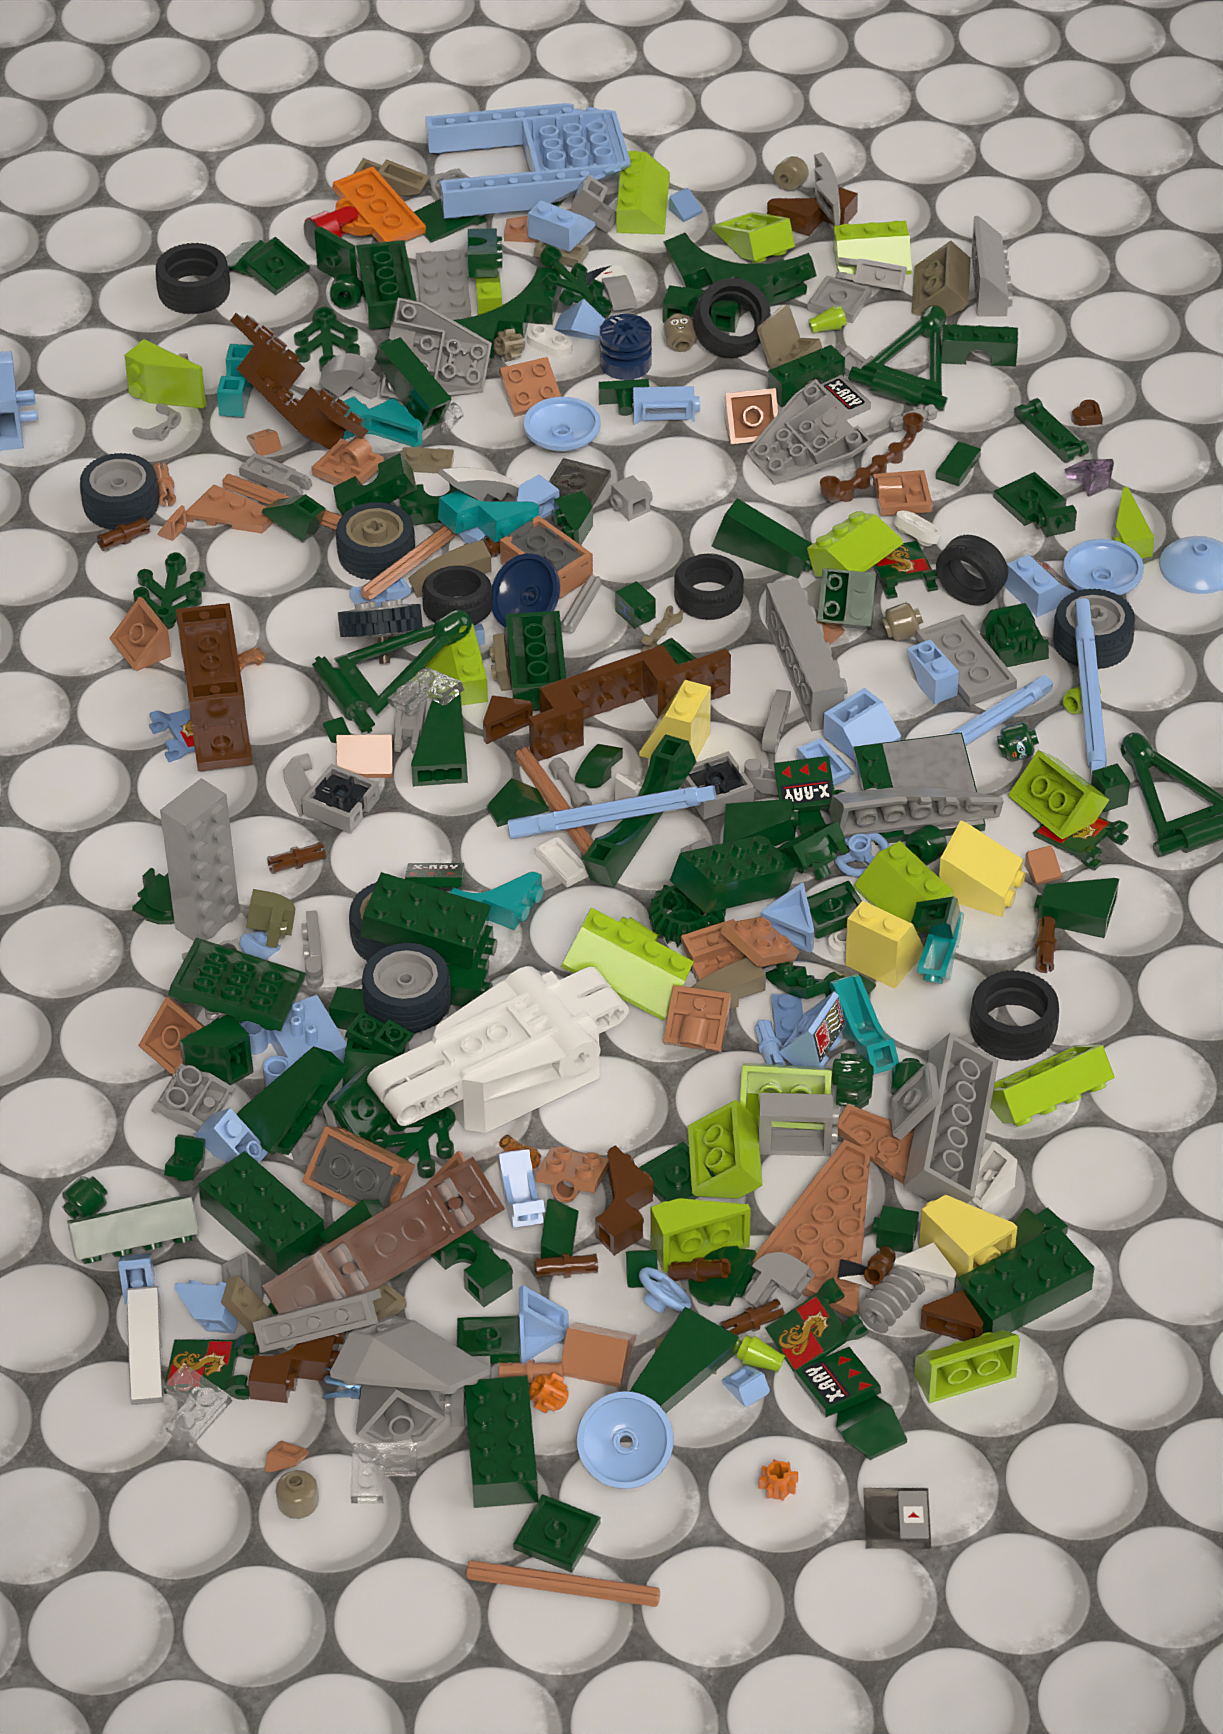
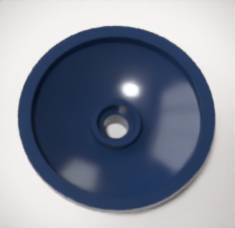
M525 553L513 557L502 566L492 584V612L502 626L506 628V614L555 610L560 596V579L554 565L540 555Z

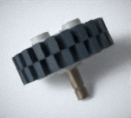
M402 599L386 600L381 602V606H376V601L355 604V609L338 612L340 637L371 636V638H377V643L387 640V636L423 627L421 605L402 604ZM389 654L380 655L379 663H390Z

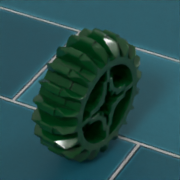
M673 883L671 887L663 885L661 891H656L654 898L651 899L649 904L650 910L648 911L652 931L659 935L658 939L665 938L667 944L675 942L677 947L682 944V935L725 922L726 909L707 913L703 917L705 913Z

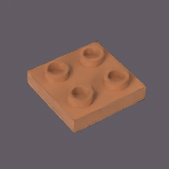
M548 357L499 369L514 417L525 415L533 405L542 400L561 397Z
M355 436L350 442L341 439L312 466V475L335 485L356 476L363 485L379 470L378 464L383 462L384 458L372 452L371 445L365 438L362 439Z
M924 470L873 474V485L881 516L896 515L898 511H909L912 513L932 512L933 503Z
M763 917L724 923L720 931L757 967L794 961L799 953V950L791 944L790 939L781 935L772 927V923Z
M673 985L663 1043L722 1053L732 998L731 993Z
M551 1147L536 1171L535 1182L551 1185L554 1198L560 1202L569 1203L577 1197L580 1191L595 1193L608 1171V1158L601 1157V1155L594 1152L579 1153L567 1147ZM563 1181L570 1182L574 1188L567 1187Z

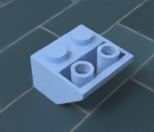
M866 688L861 689L824 713L823 737L854 761V746L901 740V735L884 702Z

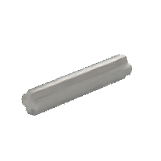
M593 574L588 576L561 622V630L563 632L571 634L577 628L601 587V578L599 576H594Z

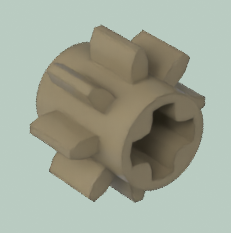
M514 328L498 332L499 337L494 341L496 353L500 356L504 355L505 361L521 357L520 352H523L525 349L523 336L515 334Z

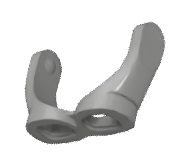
M459 168L431 176L428 182L433 199L435 201L440 199V195L437 192V189L440 187L439 179L450 180L470 177Z
M158 403L156 410L160 414L167 415V421L150 429L135 427L132 433L135 437L141 439L164 440L168 436L170 428L175 429L181 421L180 413L165 404Z

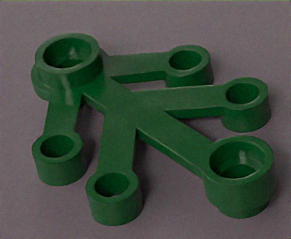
M546 245L540 254L541 263L549 268L554 267L565 279L557 277L553 273H547L542 280L543 284L549 289H555L556 286L565 288L559 296V300L564 305L571 306L573 302L578 303L584 299L603 318L608 317L611 313L612 304L603 296L604 285L600 281L593 279L587 287V268L581 263H575L570 272L560 262L562 258L561 251L552 245Z
M320 307L316 309L312 316V323L302 331L294 334V344L299 347L295 350V354L300 357L298 362H308L311 359L310 353L321 345L323 350V356L319 358V370L321 372L322 368L336 356L333 355L332 344L345 350V353L360 355V346L354 343L359 339L358 330L355 327H349L337 321V316L331 308ZM330 328L342 333L344 339L332 333ZM320 329L321 333L309 341V336Z
M178 552L169 554L165 560L167 572L165 588L154 580L151 570L142 569L137 573L138 584L144 587H138L133 591L134 602L139 597L143 598L168 630L173 628L177 621L176 609L196 607L202 603V593L197 589L203 588L206 585L205 574L201 571H195L190 574V581L176 588L178 576L183 575L187 570L186 559ZM149 590L162 601L161 606L150 599ZM186 595L185 600L172 606L174 601Z
M445 1107L406 1126L395 1123L396 1120L390 1115L389 1125L391 1130L395 1132H401L406 1128L412 1127L423 1128L419 1132L388 1135L383 1130H376L370 1135V1142L383 1149L404 1146L395 1155L407 1161L418 1151V1175L422 1178H431L435 1175L436 1169L435 1162L431 1159L428 1140L436 1133L438 1138L436 1144L437 1156L444 1160L450 1159L454 1155V1143L449 1138V1131L455 1124V1113L449 1107Z

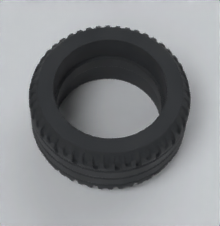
M960 535L952 539L940 553L936 562V572L941 585L951 596L966 604H987L996 597L1008 579V566L1002 553L991 542L975 535ZM961 561H964L972 565L974 568H976L982 575L983 579L971 574L963 566Z
M712 553L699 554L686 559L678 566L674 575V597L678 607L686 614L698 619L714 620L732 614L742 603L744 576L739 565L730 558ZM712 582L725 587L714 591H704L693 586Z
M447 566L434 571L424 580L422 586L424 613L428 619L436 623L438 619L453 610H463L470 616L473 625L480 623L488 617L492 609V585L490 579L483 572L468 566Z

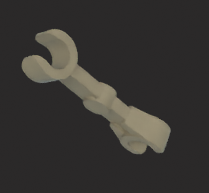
M668 606L661 623L656 625V628L650 635L645 634L641 642L645 645L641 648V651L656 647L657 641L666 634L670 627L681 623L683 620V610L673 614V606Z

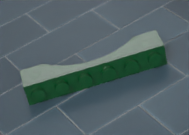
M667 734L664 735L651 755L649 767L638 796L676 790L681 787L697 762L689 741ZM663 812L622 819L611 831L595 838L582 858L590 880L615 887Z

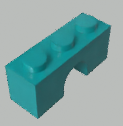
M229 344L225 359L226 376H221L217 389L219 416L244 417L252 384L237 370V367L254 345Z

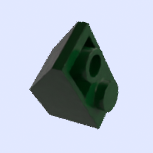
M583 491L554 499V510L551 511L554 524L559 525L565 535L582 545L593 527L592 504Z
M304 494L277 499L265 507L262 513L270 518L272 522L291 533L293 537L303 542L317 532L326 508Z

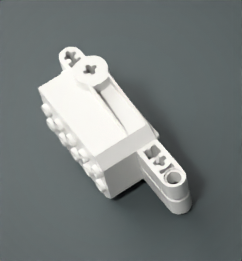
M525 966L512 972L504 981L496 984L436 1026L432 1041L374 1068L367 1078V1083L401 1126L412 1124L445 1107H449L453 1110L455 1118L465 1130L487 1133L599 1079V1055L601 1051L599 1034L620 1024L627 1017L629 1008L595 967L582 969L559 980L552 971L541 975L534 967Z

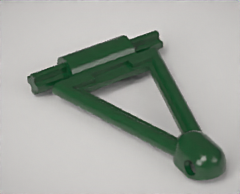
M938 305L927 307L917 323L863 365L861 369L852 366L848 379L871 387L870 392L915 407H919L920 404L926 406L933 404L936 409L944 411L948 397L942 396L941 332L946 320V313L943 308ZM920 335L929 338V380L884 365Z
M453 610L438 619L434 624L335 657L334 660L340 669L334 668L325 656L323 658L317 656L315 658L316 662L312 666L321 677L320 683L344 717L347 720L354 721L362 733L365 731L370 733L373 731L371 727L375 726V722L366 712V709L369 707L377 716L446 645H451L465 637L472 627V621L465 611ZM462 626H467L465 631L459 632ZM435 637L379 696L355 665Z
M1136 732L1127 734L1121 742L1120 750L1122 757L1135 770L1157 839L1159 840L1153 843L1156 855L1162 857L1179 850L1188 853L1223 840V795L1156 752L1142 734ZM1154 765L1213 805L1167 822L1149 768Z

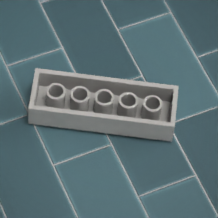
M798 578L766 584L765 623L811 732L824 729V713L845 700L844 694L848 693L846 680L839 675V664L836 659L833 660L831 657L830 643L824 640L821 623L817 624L815 609L813 605L809 606L807 591L805 588H801Z
M201 778L160 810L175 929L192 941L196 937L203 940L212 938L217 931L227 923L235 920L240 914L227 794Z
M951 1033L929 1051L928 1062L937 1067L940 1103L915 1126L903 1187L928 1201H936L946 1194L968 1203L975 1196L999 1060Z

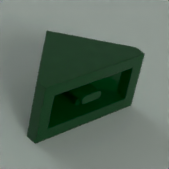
M513 778L487 804V810L497 827L507 825L508 820L538 815L549 811L548 805L537 788Z
M952 896L916 902L911 921L915 930L921 933L954 939L961 913L958 899Z

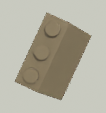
M951 240L915 265L912 313L914 315H922L927 307L938 305L943 308L946 317H950L956 312L964 310L968 305L971 258Z

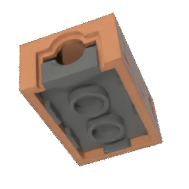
M540 516L510 533L509 537L506 536L500 540L502 565L513 557L525 553L537 554L549 560L559 575V599L585 583L588 576L593 574V554Z
M325 1126L302 1182L350 1207H354L362 1199L379 1200L383 1208L386 1209L401 1200L415 1164L342 1127Z

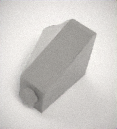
M362 1384L356 1434L381 1449L393 1447L394 1442L412 1439L413 1442L423 1441L445 1419V1414L428 1390Z

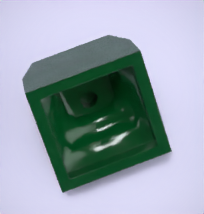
M1026 603L992 609L988 612L982 622L980 634L1006 667L1049 659L1048 639H1043L1035 624V618Z
M838 821L816 826L777 848L786 854L788 859L798 867L796 872L803 874L812 871L816 881L831 874L828 863L837 859V856L848 853L845 837Z

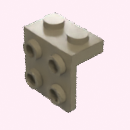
M789 305L779 307L757 329L770 369L822 348L820 339L800 337Z

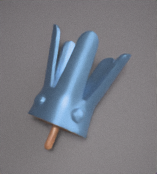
M330 1375L324 1377V1381L327 1384L345 1387L347 1390L325 1393L322 1397L323 1399L340 1397L359 1399L361 1384L346 1385L343 1380L330 1378Z

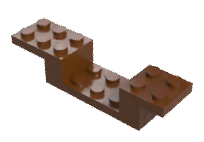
M237 313L234 314L230 321L254 344L237 367V370L300 433L329 450L337 444L347 430L362 439L364 438L368 430L361 424L363 419L353 411L349 412L348 410L351 407L343 400L338 398L337 401H334V397L326 390L321 389L319 392L310 386L301 400L293 399L294 393L289 389L305 369L298 362L300 357L290 349L286 350L287 344L277 337L274 338L275 333L267 326L262 325V327H259V323L249 315H246L244 318Z
M230 603L176 609L198 771L253 765Z
M660 645L540 687V714L529 717L530 751L539 762L584 746L585 719L640 699H644L658 719L684 680L710 686L711 700L730 694L731 654L725 648L677 665L665 647Z
M471 1157L322 1247L315 1254L261 1287L278 1314L375 1290L450 1242L455 1241L502 1212L505 1208L474 1157Z

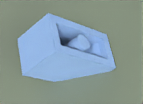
M539 474L519 485L517 501L537 503L540 506L539 516L545 518L554 510V499L559 497V489Z
M151 1253L120 1257L118 1267L124 1304L126 1305L127 1288L155 1286L154 1267Z

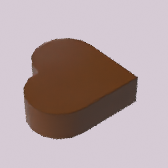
M1090 399L1082 401L1080 407L1073 409L1071 421L1078 426L1102 425L1103 417L1099 404Z

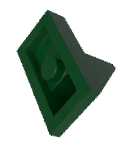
M1048 1207L1036 1215L1028 1208H1025L1014 1222L1017 1226L1015 1248L1056 1226H1059L1067 1234L1068 1225Z

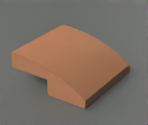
M734 919L681 936L687 958L694 961L691 968L697 982L723 967L747 958L720 933L724 923L734 922Z

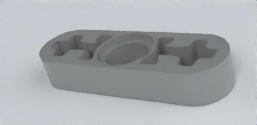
M777 689L763 734L762 751L776 753L789 711L791 691Z

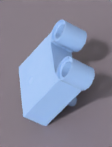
M12 351L0 352V451L24 448L21 422L38 420V413L36 410L20 412V406L35 405L36 398L34 390L18 391L14 376Z
M318 995L294 1003L281 1032L266 1030L260 1025L249 1021L240 1023L249 1033L252 1055L261 1054L268 1048L270 1043L277 1055L267 1058L263 1064L265 1087L313 1046L331 1051L344 1064L347 1044Z

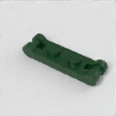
M1039 398L1030 400L1027 405L1021 404L1014 408L1016 418L1064 463L1073 461L1075 456L1082 457L1089 453L1087 443L1075 437L1047 411Z

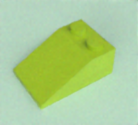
M752 211L712 225L713 231L741 258L752 260V263L763 262L770 255H783L787 253V249L795 247L790 218Z
M145 339L124 355L130 395L152 404L162 403L193 408L206 407L202 366Z
M679 1198L672 1201H664L650 1207L651 1247L653 1250H657V1260L663 1272L668 1271L669 1265L673 1261H692L694 1258L705 1257L710 1252L725 1246H738L741 1249L750 1247V1207L748 1204Z

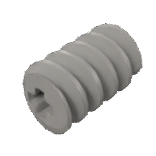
M893 1267L889 1271V1275H886L880 1284L876 1285L874 1290L859 1304L861 1318L875 1332L886 1333L889 1330L888 1326H893L896 1323V1318H900L903 1315V1311L908 1310L911 1303L918 1299V1295L925 1291L923 1281L917 1274L906 1267Z

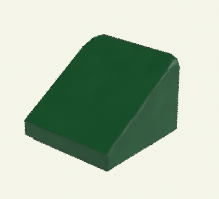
M657 1250L626 1251L628 1288H644L639 1277V1273L643 1268L649 1267L658 1270Z

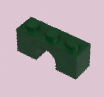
M497 228L468 229V278L498 277V268H503L502 236H497Z
M669 285L663 301V323L674 314H683L692 318L695 307L705 290ZM720 300L712 303L709 308V316L713 324L720 331L735 333L741 316V304L733 300Z
M943 324L942 364L966 365V358L970 352L984 350L991 356V366L1016 367L1018 327Z
M829 345L768 370V389L776 388L777 404L782 408L795 393L804 388L812 379L822 384L840 375L845 377V357L832 345Z
M401 453L379 463V473L371 483L362 485L358 478L354 476L333 487L336 508L342 515L355 506L370 502L388 504L417 490L413 468Z
M449 483V491L444 495L459 491V489ZM423 484L416 485L417 490L398 499L399 508L403 509L411 517L413 525L441 522L438 519L439 497L441 496L427 494Z
M473 1229L431 1254L445 1270L457 1263L471 1264L463 1270L464 1288L483 1308L513 1289V1269L506 1259H500L494 1253L491 1245L486 1240L482 1241L474 1233Z

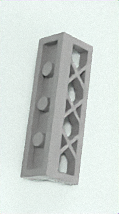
M380 1289L269 1316L252 1322L260 1353L378 1323L373 1301L382 1298Z

